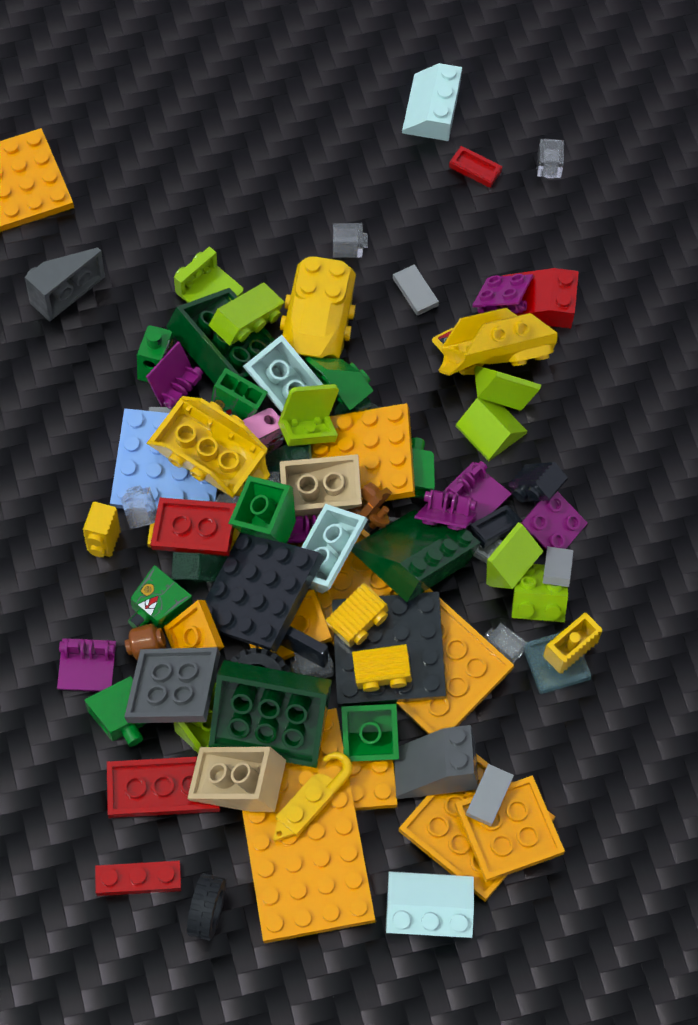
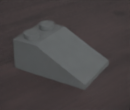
M97 247L45 261L38 267L32 268L25 276L30 304L47 320L51 321L105 278L102 252Z
M471 725L443 728L399 746V759L394 760L397 799L477 790L479 782L476 741Z

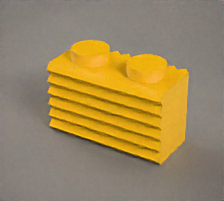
M93 502L83 527L87 550L96 557H110L113 555L112 552L116 546L115 543L118 542L117 538L121 531L116 507Z
M362 583L349 598L327 617L326 623L351 648L355 643L360 645L368 637L369 633L367 631L374 624L379 626L386 620L389 609L387 604L370 587Z
M584 612L546 645L543 657L558 673L563 674L564 670L571 667L572 663L575 664V661L579 660V657H583L587 650L598 644L602 628Z
M407 644L352 652L355 680L358 689H363L364 692H373L379 690V686L390 685L391 688H401L407 685L406 682H412Z

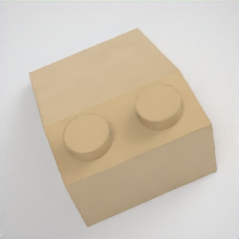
M358 454L280 461L281 483L293 487L295 517L302 516L304 520V515H307L308 519L315 515L317 518L325 504L343 510L362 506Z
M200 747L187 799L249 812H275L286 759L271 747Z

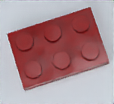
M160 497L150 543L152 550L229 556L234 527L228 523L236 503Z

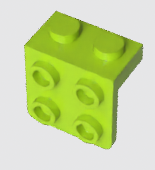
M210 246L205 251L197 253L192 262L186 267H181L174 276L175 293L187 303L230 288L237 297L243 294V287L217 266V254Z
M336 384L299 386L289 391L278 422L288 446L336 441L338 434L329 417L339 392Z
M533 564L514 587L512 618L565 622L568 587L544 584L545 565Z

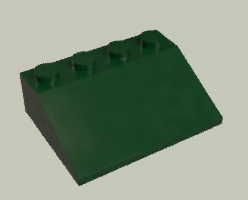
M230 288L176 307L166 328L173 332L177 341L180 342L214 384H216L225 368L253 384H257L243 366L275 341V339L263 327L257 333L255 331L250 333L244 341H237L229 346L209 326L217 309L237 298V295Z
M412 510L386 527L354 544L351 552L402 599L409 602L467 565L481 542L465 528L453 530L449 529L445 524H424L422 520L415 519V515L419 511Z
M223 660L217 673L208 747H271L286 759L287 763L317 768L332 680Z

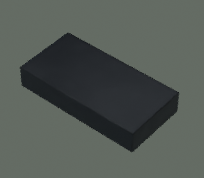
M505 505L470 524L467 530L481 542L480 545L484 549L507 536L518 522L521 523L522 520L508 505Z
M291 626L289 627L280 645L324 668L329 662L328 646Z

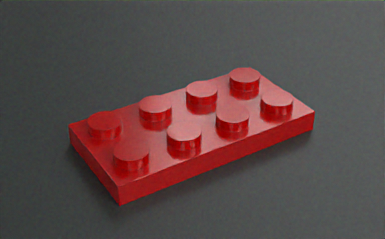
M197 757L107 762L108 818L220 812V806L187 799Z

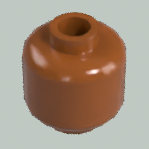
M152 623L131 629L129 631V639L125 640L128 655H133L137 661L140 649H165L167 646L162 628H157Z

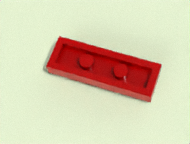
M180 861L95 866L96 896L181 891Z

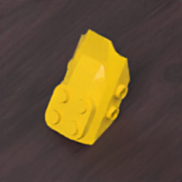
M307 257L297 265L291 295L287 294L284 308L288 309L287 316L282 315L280 330H283L282 335L299 355L316 358H340L344 342L350 340L351 326H348L349 319L353 320L356 305H352L356 273L342 261L321 257Z
M507 308L459 319L441 347L444 358L438 370L440 373L450 376L477 363L497 364L511 362L512 366L526 364L527 360L532 358L534 360L548 359L549 354L554 352L553 349L557 343V332L531 313L517 316Z
M182 396L146 443L168 458L174 466L189 470L190 474L198 481L202 482L205 480L232 498L240 496L248 475L268 480L270 477L265 459L268 448L244 425L245 423L236 415L230 416L226 414L217 403L212 401L209 403L202 398Z

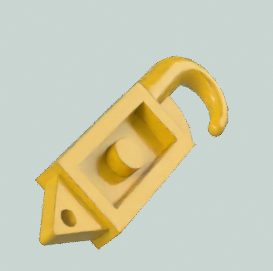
M332 752L323 758L324 762L331 759L340 760L343 765L342 770L334 779L324 774H316L306 782L276 815L277 824L273 838L275 842L294 835L298 837L330 802L334 794L349 779L352 773V763L347 755L341 752Z

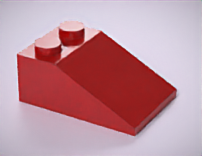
M551 268L515 273L523 275L533 274V278L522 297V301L527 302V310L514 314L519 316L531 313L547 326L571 329L575 314L579 271ZM508 274L503 276H513L515 274Z

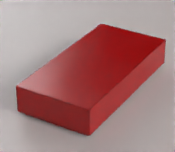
M460 146L449 162V168L489 188L496 181L503 167L463 146Z

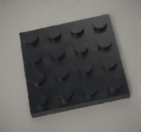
M240 532L205 599L218 633L277 652L325 557L320 552Z
M439 592L421 593L409 602H406L399 595L379 596L388 606V616L381 625L376 626L374 624L367 631L369 635L360 645L355 643L350 648L334 633L338 707L446 699ZM346 599L332 600V611L334 612ZM407 644L412 682H406L407 685L401 688H391L390 685L379 686V690L373 692H364L363 689H358L355 680L352 652Z

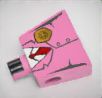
M267 408L243 420L244 425L268 448L265 456L281 446L284 439L278 425L281 415H278L272 408Z

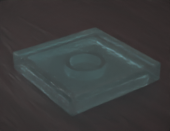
M560 633L529 641L522 645L540 694L588 681L592 677L584 656L579 657V660H576L575 664L572 663L571 667L564 670L563 674L558 673L543 657L546 645Z

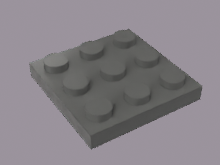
M218 647L140 649L124 716L127 723L206 722L220 659Z

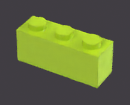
M263 282L218 308L209 326L230 346L237 341H244L254 331L256 333L259 332L267 323L270 322L272 324L277 321L281 316L280 310L285 302Z

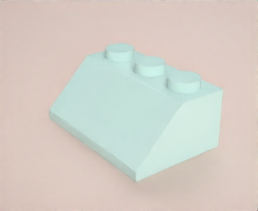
M438 63L414 74L402 129L403 134L449 141L460 88L462 67Z
M283 335L243 366L259 387L268 391L267 396L281 413L289 391L292 388L323 385Z
M328 504L324 505L302 545V548L320 552L325 557L309 589H314L323 594L331 588L368 521L366 517Z
M389 871L386 933L472 938L474 915L473 876Z

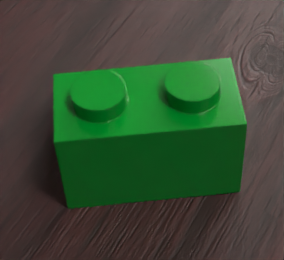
M309 356L305 358V361L323 385H337L339 392L336 400L349 410L373 392V389L368 384L371 379L364 370H359L354 363L348 364L339 358H316Z
M248 475L228 524L243 534L287 543L296 523L293 487Z
M397 703L341 707L343 752L351 762L399 759Z

